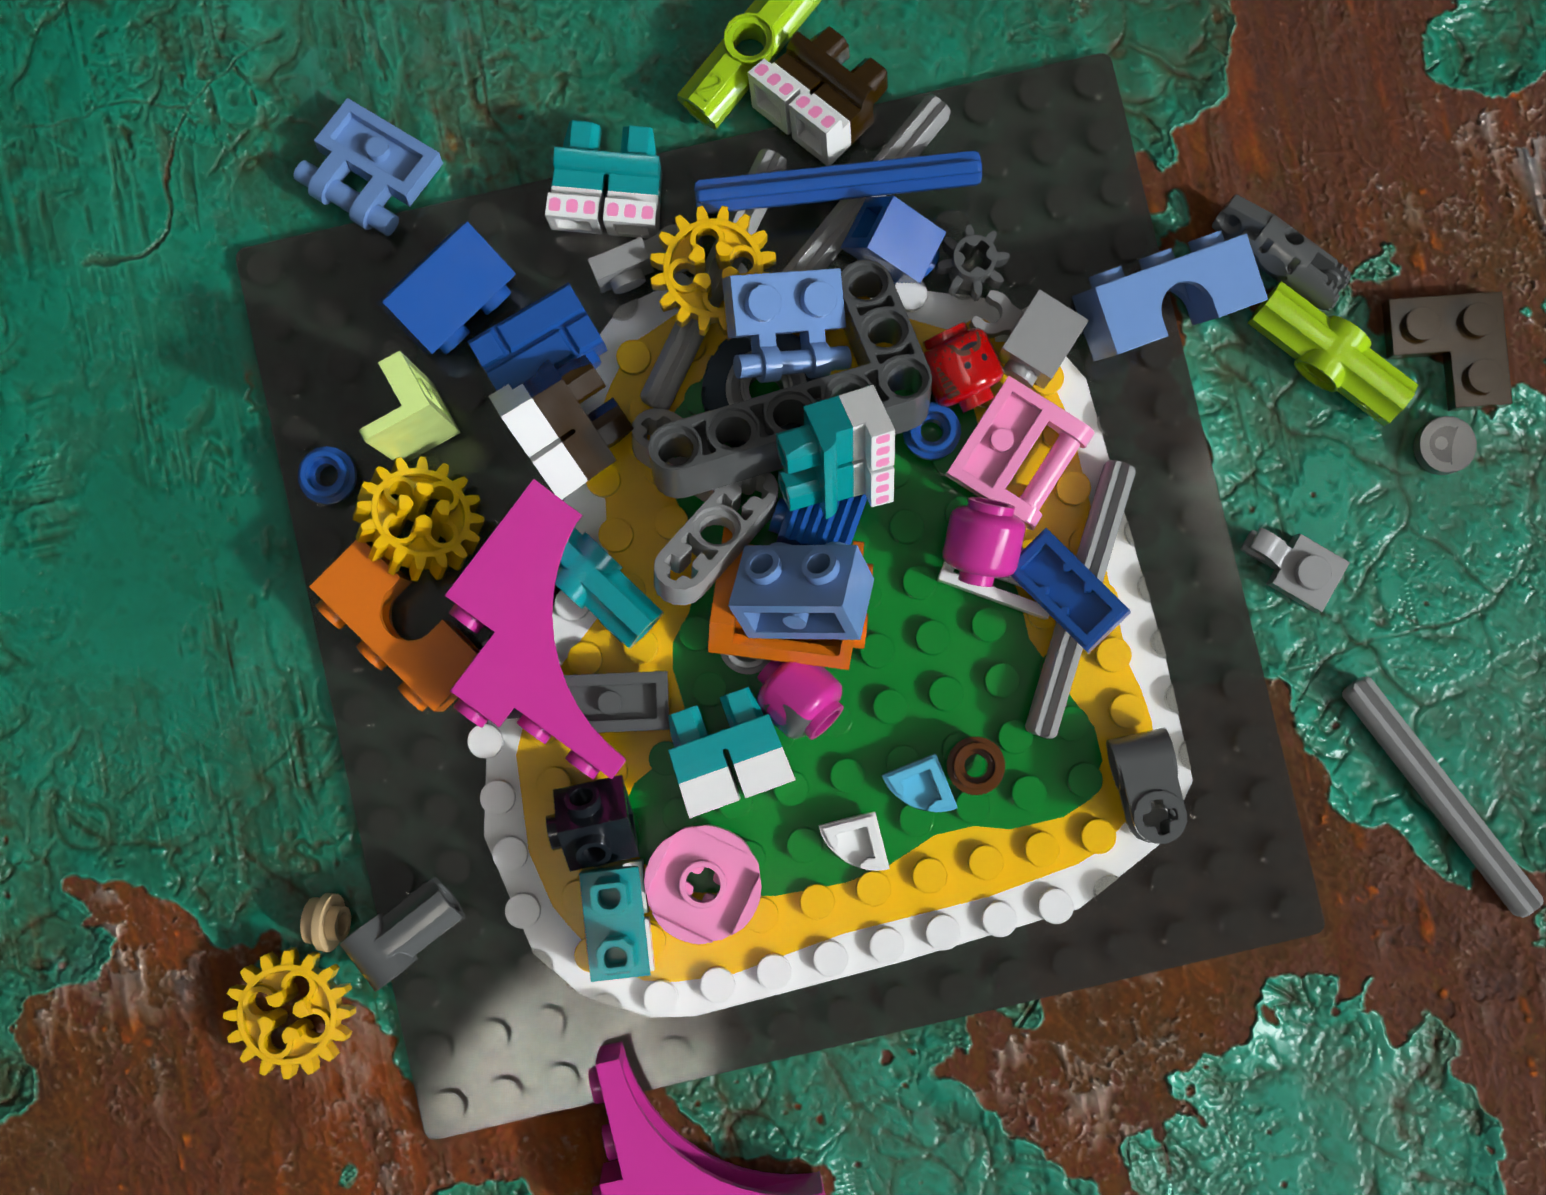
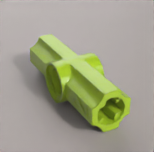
M754 0L745 13L737 15L729 21L724 31V38L677 94L678 101L688 110L690 115L704 126H709L716 130L750 89L748 71L764 58L771 64L774 63L775 57L821 0ZM747 39L756 40L764 46V49L754 56H744L735 48L741 41Z
M1282 281L1268 294V300L1261 302L1248 321L1249 325L1293 357L1296 369L1309 382L1329 392L1338 391L1382 426L1390 424L1404 410L1414 397L1415 391L1419 386L1370 348L1371 341L1369 337L1358 326L1339 316L1332 315L1328 317Z

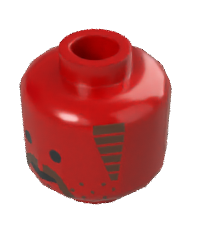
M962 322L923 342L926 351L923 353L932 375L931 394L938 405L948 407L959 403L964 413L995 398L990 387L1001 380L1004 370L987 333L983 329H968L965 322Z

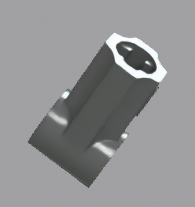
M433 877L405 897L400 904L386 915L382 912L347 937L340 946L376 992L417 961L416 955L466 915L459 901L449 888L437 877Z

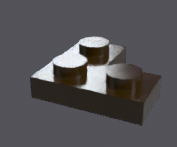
M1502 291L1388 299L1382 304L1387 360L1443 356L1448 411L1504 408L1513 404Z

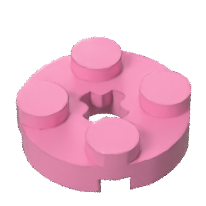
M706 824L684 827L666 838L653 852L644 876L648 905L657 923L673 937L692 944H706L723 940L742 930L753 917L761 897L762 884L758 860L742 838L728 829ZM704 867L710 868L715 872L713 881L720 885V890L716 895L706 893L702 900L696 899L692 896L694 886L687 882L686 879L690 872L700 874Z

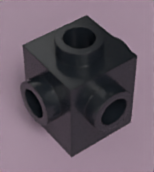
M622 775L614 776L613 779L604 778L553 790L555 814L546 816L548 838L553 851L563 850L570 872L639 857L634 812Z

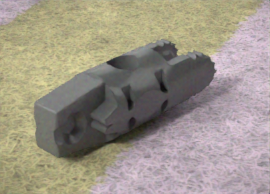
M1237 194L1226 203L1212 224V228L1216 232L1222 231L1225 240L1247 233L1257 267L1279 283L1282 281L1291 287V289L1322 311H1329L1330 308H1334L1340 297L1339 292L1342 288L1345 289L1351 278V272L1347 270L1348 268L1339 263L1337 259L1321 249L1313 241L1275 214Z

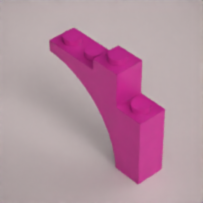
M533 479L445 595L455 603L448 613L476 634L479 633L484 625L494 631L451 688L450 692L459 697V700L453 707L481 728L484 727L488 720L500 727L515 708L523 714L517 721L520 727L544 744L547 743L551 736L558 739L571 749L565 759L593 780L599 771L613 779L626 759L601 737L579 709L567 686L559 664L554 641L552 614L557 571L568 539L576 523L583 515Z
M622 1041L599 1047L596 1067L588 1069V1076L595 1104L605 1103L609 1124L602 1125V1136L607 1158L611 1162L603 1163L600 1184L592 1187V1195H825L820 1171L809 1174L760 1172L731 1164L701 1150L670 1126L649 1102L629 1065Z

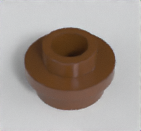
M968 737L960 740L952 747L947 757L946 769L950 781L957 789L970 795H982L995 789L1001 782L1005 773V760L999 747L989 739ZM973 754L980 755L985 761V770L977 777L968 775L964 767L966 759Z

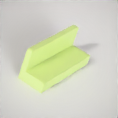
M401 351L378 362L402 406L359 430L367 444L394 462L396 458L402 457L407 463L461 433L434 383Z

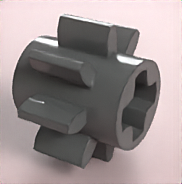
M970 224L966 225L963 239L959 243L952 238L946 237L944 239L942 249L952 258L940 261L937 264L936 273L941 275L949 274L952 281L949 289L951 296L957 293L959 289L971 291L973 300L978 301L982 294V287L986 283L993 288H1000L1004 279L1000 273L994 270V267L1005 265L1010 258V254L1007 252H997L993 244L997 232L993 230L986 237L974 235V229ZM974 254L980 256L983 260L981 266L975 267L971 273L962 267L965 259H971Z

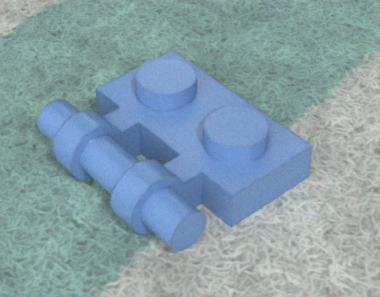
M347 98L314 139L318 151L327 156L325 161L318 168L310 162L303 160L295 168L293 177L297 182L308 188V194L324 205L333 203L347 211L350 220L365 230L373 227L384 235L389 236L397 228L399 217L384 208L386 202L393 196L410 207L443 165L439 152ZM350 171L368 181L360 193L343 183V180Z
M840 268L732 275L722 278L728 338L750 337L752 353L734 356L733 369L736 378L756 377L759 382L765 383L779 381L782 375L805 373L808 378H821L829 376L833 370L850 368L852 356L849 347H829L825 338V331L846 328ZM800 333V350H779L776 344L777 334Z

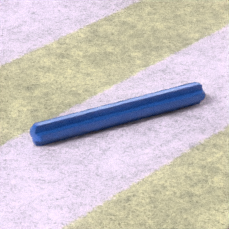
M970 150L699 179L695 182L694 187L696 207L703 206L707 214H714L719 212L721 206H727L728 211L733 212L977 186L981 183L982 162L979 152Z

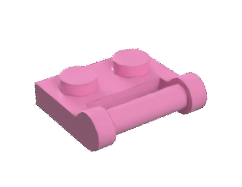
M1008 376L945 476L980 498L997 500L1015 506L1014 515L1023 520L1027 529L1034 530L1043 516L1039 511L1078 448H1086L1095 432L1081 420L1016 379ZM1047 425L1059 434V437L1019 498L1006 490V488Z

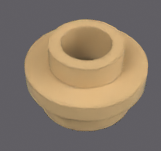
M325 893L320 898L312 897L303 909L300 921L301 937L305 943L313 944L318 951H333L339 942L346 939L349 933L351 913L349 908L345 906L342 896L336 893Z

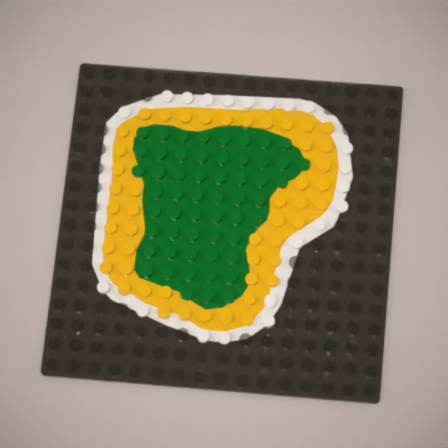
M1104 53L874 104V123L832 164L839 165L873 161L925 96L933 94L945 102L950 108L951 113L949 120L919 156L970 150L979 152L982 162L981 183L977 186L886 195L895 196L946 231L938 248L939 259L937 264L942 260L952 258L942 249L944 239L946 237L952 238L959 243L963 239L966 225L970 224L974 229V235L986 237L993 230L997 232L993 243L997 252H1007L1010 254V258L1005 265L994 267V270L1000 273L1004 279L1000 288H993L986 283L982 287V294L978 301L973 300L971 291L959 289L957 293L951 296L949 289L952 281L949 274H937V264L922 279L921 283H894L923 352L926 351L923 344L924 341L953 326L965 322L967 328L971 329L969 324L974 315L988 323L997 322L1000 318L998 310L985 302L990 290L1005 294L1011 303L1023 312L1026 311L1039 289L1077 312L1072 296L1092 289L1089 277L1122 266L1125 276L1142 271L1139 259L1159 252L1111 58ZM778 127L658 153L656 155L659 156L662 169L659 231L666 226L675 224V217L679 214L690 224L696 222L695 182L699 179L748 174L758 152L763 148L779 153L786 158V170L826 165L793 140L792 133L787 135ZM553 178L394 213L399 217V223L395 231L389 236L384 235L373 227L365 230L355 223L249 246L238 251L236 255L238 273L377 915L382 912L386 915L400 904L405 897L433 877H437L449 888L459 901L466 915L416 955L418 960L391 980L422 1125L428 1138L438 1140L595 1103L590 1089L588 1069L596 1067L599 1047L622 1041L629 1065L639 1086L643 1091H648L1315 935L1323 930L1325 920L1169 291L1166 292L1161 307L1163 321L1168 333L1167 337L1112 357L1093 361L1084 331H1082L1047 386L1043 389L1034 383L1032 388H1030L1093 429L1095 434L1086 448H1078L1039 510L1043 516L1035 529L1029 530L1026 528L1022 548L1025 549L1047 528L1076 556L1103 465L1108 460H1118L1132 465L1136 471L1103 580V584L1130 609L1131 613L1089 654L1084 649L1082 650L1057 736L1053 739H1047L1031 734L1025 728L1056 621L1050 615L1048 619L1044 620L937 581L944 563L942 552L950 515L957 507L968 505L970 497H978L945 475L993 399L964 413L959 403L948 406L958 417L961 426L960 439L955 449L942 459H921L907 448L903 432L896 434L895 460L893 465L894 502L871 507L868 499L866 501L853 537L854 541L864 542L863 557L866 563L873 564L874 583L867 609L868 625L864 649L853 648L849 670L825 667L842 685V696L839 702L844 706V709L824 733L814 740H810L807 736L792 739L774 725L796 779L795 781L745 798L729 751L724 749L741 799L689 818L668 751L675 748L670 730L599 733L607 743L626 759L615 776L622 775L634 812L639 857L626 860L643 859L646 871L653 852L666 838L684 827L706 824L715 825L730 830L747 843L759 862L762 889L758 907L751 920L742 930L723 940L706 944H692L673 937L657 923L649 906V912L644 913V917L650 916L656 969L650 971L651 975L591 982L579 873L582 869L570 872L563 850H552L546 828V816L555 814L554 789L609 777L599 771L594 780L588 777L565 759L571 750L553 736L550 737L546 744L542 743L517 724L520 718H506L500 727L488 720L484 727L481 728L453 707L459 700V697L444 712H434L429 706L423 712L418 710L400 693L397 687L403 680L388 665L381 671L359 652L356 646L362 639L347 624L340 630L319 612L315 605L321 598L309 586L356 540V534L361 523L353 521L352 518L356 504L360 502L357 498L364 481L371 482L374 471L378 466L387 469L391 473L394 461L367 444L359 430L402 406L378 364L383 359L401 351L434 383L461 432L420 456L426 457L429 470L437 471L440 465L446 463L449 465L447 477L450 480L454 481L463 476L468 479L463 493L465 496L479 495L481 501L475 513L484 516V524L478 534L480 540L473 554H467L468 556L461 569L457 571L448 565L442 579L439 580L432 576L429 569H423L419 580L412 581L396 598L391 612L392 623L399 635L411 641L427 635L442 619L453 622L481 650L483 647L481 643L488 640L494 631L484 625L479 633L476 634L448 613L455 603L445 595L533 479L552 493L553 491L504 423L490 400L489 395L496 392V389L468 341L569 282L608 350L599 356L602 363L596 368L606 387L582 402L580 406L587 415L611 398H614L632 424L640 413L653 409L642 401L640 393L676 322L679 311L675 307L672 310L663 312L659 301L667 293V290L656 291L652 289L650 278L663 273V271L653 267L654 272L645 275V283L631 291L615 294L613 289L601 293L588 259L637 238L608 235L604 222L602 234L551 230L545 217L547 195L548 192H551ZM840 200L767 208L756 232L765 230L767 233V242L760 251L775 252L776 264L764 271L769 273L782 272ZM718 213L708 214V218H717ZM468 221L516 273L505 284L512 292L488 315L479 309L464 324L470 330V333L449 353L445 355L438 348L433 354H425L376 302L459 224ZM704 235L697 241V244L704 248L705 261L716 240L711 235ZM842 249L827 269L840 268L842 272L847 265L859 260ZM974 254L971 259L964 260L962 267L971 273L975 267L981 266L983 260L980 256ZM743 257L738 268L739 273L749 272L753 264L748 258ZM687 270L682 273H676L674 280L680 285H689L693 282L695 275ZM867 296L858 297V299L863 300L872 299ZM723 298V300H722V302H721L719 308L725 307L724 298ZM711 323L669 411L682 418L705 412L701 391L707 363L711 355H714L718 350V346L726 338L728 340L731 339L728 338V335H723L719 323ZM843 328L825 331L826 343L829 347H849L852 356L849 369L858 367ZM792 333L798 337L800 335V333ZM1008 335L989 338L997 355L1009 338ZM885 342L875 344L876 346L880 347L893 346L892 344ZM845 369V370H833V371H831L830 375L835 374V373H839V372H842V371H846V370H849V369ZM1003 373V377L998 383L990 387L994 397L1008 377L1005 373ZM755 380L749 386L751 398L780 390L775 382L761 383ZM897 390L894 392L901 396L914 394L908 390ZM931 394V396H930V402H935V400H934V398H933V396H932V394ZM928 422L921 426V435L926 441L935 442L941 438L942 431L936 423ZM1047 425L1045 426L1006 490L1019 498L1021 497L1059 437V434ZM631 431L620 442L609 448L616 461L562 500L583 515L576 523L575 528L581 534L584 532L589 534L623 567L620 571L658 606L664 614L652 629L630 649L607 630L588 608L584 607L581 609L555 585L552 617L557 654L563 663L561 665L563 675L668 671L669 715L698 705L708 735L730 728L720 697L749 687L757 700L758 692L763 685L758 680L760 672L755 674L738 673L725 664L720 654L708 652L709 624L715 583L700 599L688 605H673L664 601L657 594L654 587V562L657 555L705 502L694 495L676 499L661 493L654 484L652 469L640 462L633 453ZM647 435L648 441L650 440V435ZM728 442L724 443L729 447H732V445H730ZM324 446L335 447L345 452L353 460L357 470V481L352 493L343 501L330 505L320 504L309 499L303 493L298 483V468L302 459L310 451ZM420 456L407 462L408 467L415 468ZM334 466L324 468L320 474V481L323 486L333 485L338 478V472ZM784 468L770 472L775 476L778 483L777 504L780 498L784 499L778 481V471H782ZM755 490L751 495H745L741 492V505L737 513L741 516L742 506L752 496L761 498V492ZM398 494L391 495L395 500H398ZM430 500L424 514L431 517L437 502L440 500ZM772 518L749 543L750 545H770L776 543L778 534L768 531ZM407 519L402 533L396 538L408 537L414 522ZM707 526L701 531L700 535L706 542L722 544L724 526ZM439 537V543H447L443 537ZM692 553L691 563L681 573H675L670 570V579L676 581L682 575L691 579L692 563L697 557ZM401 566L400 570L411 580L409 568ZM954 569L953 572L959 574L960 570ZM994 578L993 587L1035 601L1022 587ZM1165 727L1172 740L1176 755L1178 780L1187 811V824L1184 832L1176 840L1167 844H1154L1137 839L1130 832L1126 824L1120 794L1109 765L1106 742L1109 739ZM983 737L995 743L1001 750L1005 760V773L999 785L992 791L982 795H970L957 789L950 781L946 769L947 757L952 747L962 739ZM935 753L958 808L946 812H929L913 808L898 799L889 790L881 775ZM978 754L969 756L965 761V771L971 777L981 775L985 770L984 759ZM1152 801V810L1150 813L1143 815L1144 825L1155 826L1157 831L1160 832V822L1168 819V811L1164 808H1156L1154 801ZM875 811L890 869L871 871L846 863L827 846L818 825ZM704 867L700 874L689 873L686 880L694 886L692 893L694 898L702 900L706 893L716 895L719 892L720 885L713 881L715 872L712 869Z

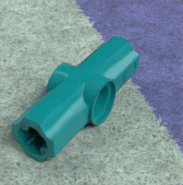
M574 527L558 567L555 585L581 609L584 607L588 608L607 630L621 643H624L631 649L652 629L664 612L620 571L623 567L586 532L581 534Z

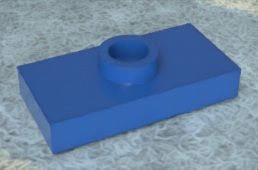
M1047 528L1021 552L1018 567L1011 575L1088 654L1131 613L1130 609Z

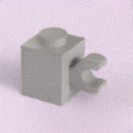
M1040 289L1025 312L1015 307L1005 294L990 290L985 302L998 310L999 320L994 323H988L974 315L969 327L983 329L987 333L988 338L1008 335L1009 338L997 355L1000 362L1005 365L1003 367L1004 373L1028 388H1032L1035 383L1044 389L1057 372L1089 320Z

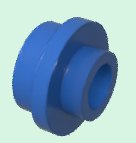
M930 402L929 412L925 421L920 426L903 432V438L907 448L917 457L925 460H938L946 457L955 449L960 439L961 426L958 417L949 407H942L936 402ZM928 422L936 423L941 428V438L935 442L926 441L921 435V426Z
M324 446L310 451L302 459L298 468V483L301 490L309 499L320 504L330 505L343 501L352 493L356 485L357 470L353 460L345 452L335 447ZM328 466H334L338 472L336 482L331 486H323L320 481L322 470Z

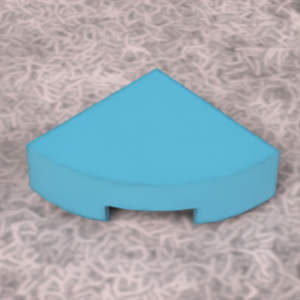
M935 753L881 775L889 790L898 799L913 808L929 812H946L958 808Z

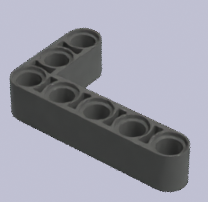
M859 260L847 265L841 272L846 328H843L858 367L667 423L657 428L650 437L648 452L653 481L661 493L676 499L686 498L783 469L776 448V433L786 431L781 426L787 423H796L804 426L803 406L870 385H874L894 426L895 435L912 430L925 421L930 407L931 370L892 277L883 265L876 261ZM867 296L872 299L863 300L858 299V297ZM885 342L890 343L893 346L880 347L876 346L875 344ZM897 390H908L914 394L901 396L894 392ZM730 440L746 442L744 445L734 448L723 445ZM681 456L689 459L680 465L666 463L673 457Z

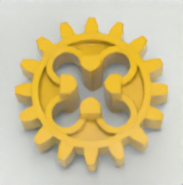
M699 206L697 207L696 222L690 224L679 214L675 217L678 233L673 236L670 233L661 231L659 234V243L666 250V253H651V266L663 271V273L650 278L652 289L656 291L667 290V293L659 301L660 308L665 312L677 307L679 311L676 321L679 327L683 328L691 319H695L698 321L699 335L706 336L710 324L719 323L720 330L726 336L728 333L725 307L717 308L709 302L712 297L711 279L708 273H705L704 248L697 244L698 239L704 235H711L717 239L718 242L715 246L716 263L719 269L722 270V278L732 275L769 273L764 270L776 264V253L760 251L766 244L768 235L765 230L758 231L752 235L748 233L750 227L749 215L744 214L736 223L729 221L727 206H721L717 218H708L705 208ZM739 257L748 258L752 262L753 267L749 272L739 273V270L732 267L734 260ZM682 269H688L689 272L695 275V278L689 285H680L674 280L675 274Z
M420 456L416 467L409 468L407 463L400 457L395 459L391 473L387 469L378 466L374 471L371 482L364 481L357 498L360 502H357L352 518L353 521L361 523L356 539L357 542L364 543L372 541L373 545L368 556L372 562L384 556L390 560L388 566L389 574L394 575L403 566L409 568L411 580L418 581L423 569H429L432 576L439 580L442 579L448 565L458 571L462 568L468 556L467 554H473L480 540L478 534L484 524V516L475 513L481 499L479 495H464L463 491L468 483V479L465 476L454 481L447 477L449 472L448 464L443 463L438 467L437 471H432L428 469L426 457ZM398 494V500H395L391 495ZM432 499H439L440 501L437 502L431 517L425 515L424 512L428 502ZM407 519L414 522L408 537L396 538L402 533ZM439 537H443L447 543H439Z
M291 947L284 950L281 963L273 951L260 957L261 969L251 964L240 971L247 985L237 984L229 988L227 992L232 999L238 1001L237 1007L223 1012V1019L237 1021L238 1029L232 1032L227 1037L229 1043L244 1041L247 1048L240 1057L243 1063L255 1056L262 1059L259 1074L265 1076L277 1065H281L283 1079H290L297 1074L299 1064H301L302 1069L307 1075H310L320 1068L319 1056L330 1062L340 1053L333 1040L345 1041L353 1032L347 1026L341 1024L343 1019L349 1018L356 1013V1007L343 1004L341 998L352 989L351 983L336 985L333 978L337 975L340 967L335 963L324 970L318 967L320 953L317 951L308 954L303 961H300L297 947ZM296 976H303L309 982V992L305 997L295 1002L292 1012L300 1019L286 1027L281 1037L284 1044L287 1043L285 1049H278L272 1044L271 1035L277 1027L286 1022L288 1012L280 1008V1006L294 999L299 991L296 982L293 983ZM258 992L267 994L268 996L265 998L268 1005L279 1008L271 1011H262L256 1005V995ZM312 1014L321 1016L325 1021L324 1032L317 1033L313 1031L312 1021L303 1017Z

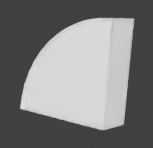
M875 811L818 825L827 846L846 863L871 871L890 869Z

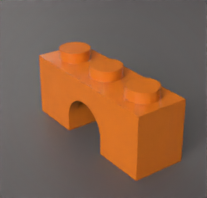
M356 539L309 586L321 598L315 605L316 608L335 627L341 630L347 624L362 639L356 647L371 664L381 671L388 665L403 680L397 688L413 706L422 712L428 706L434 712H444L458 698L450 692L451 688L480 649L453 622L443 619L427 635L420 639L408 641L399 635L392 623V607L396 598L412 581L400 569L394 575L389 574L388 566L390 560L385 556L372 562L368 556L373 543L357 542Z

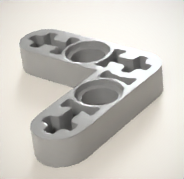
M653 408L640 413L632 423L634 427L632 430V450L635 457L651 468L647 435L651 436L657 428L684 418L662 408ZM681 456L673 457L666 463L680 465L689 459ZM766 473L694 495L705 503L659 552L654 562V587L657 594L664 601L673 605H688L696 602L743 551L744 546H747L767 524L777 506L778 483L774 475ZM755 490L761 492V498L756 496L749 498L742 506L740 516L737 510L741 505V492L745 495H751ZM722 525L732 532L733 537L723 544H711L706 542L700 533L707 526ZM692 553L697 557L692 563L691 579L683 575L676 581L670 579V570L675 573H681L691 563Z

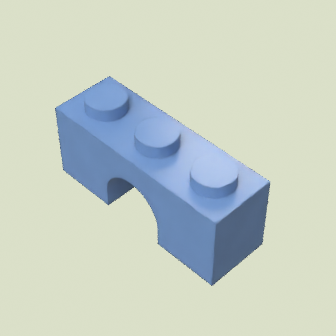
M1220 230L1188 242L1191 253L1175 259L1173 250L1170 248L1139 259L1142 271L1125 276L1122 266L1089 277L1092 289L1072 296L1077 313L1089 320L1083 331L1093 361L1112 357L1167 337L1168 333L1161 312L1162 301L1167 291L1176 294L1184 302L1192 326L1268 300L1247 233L1225 241Z

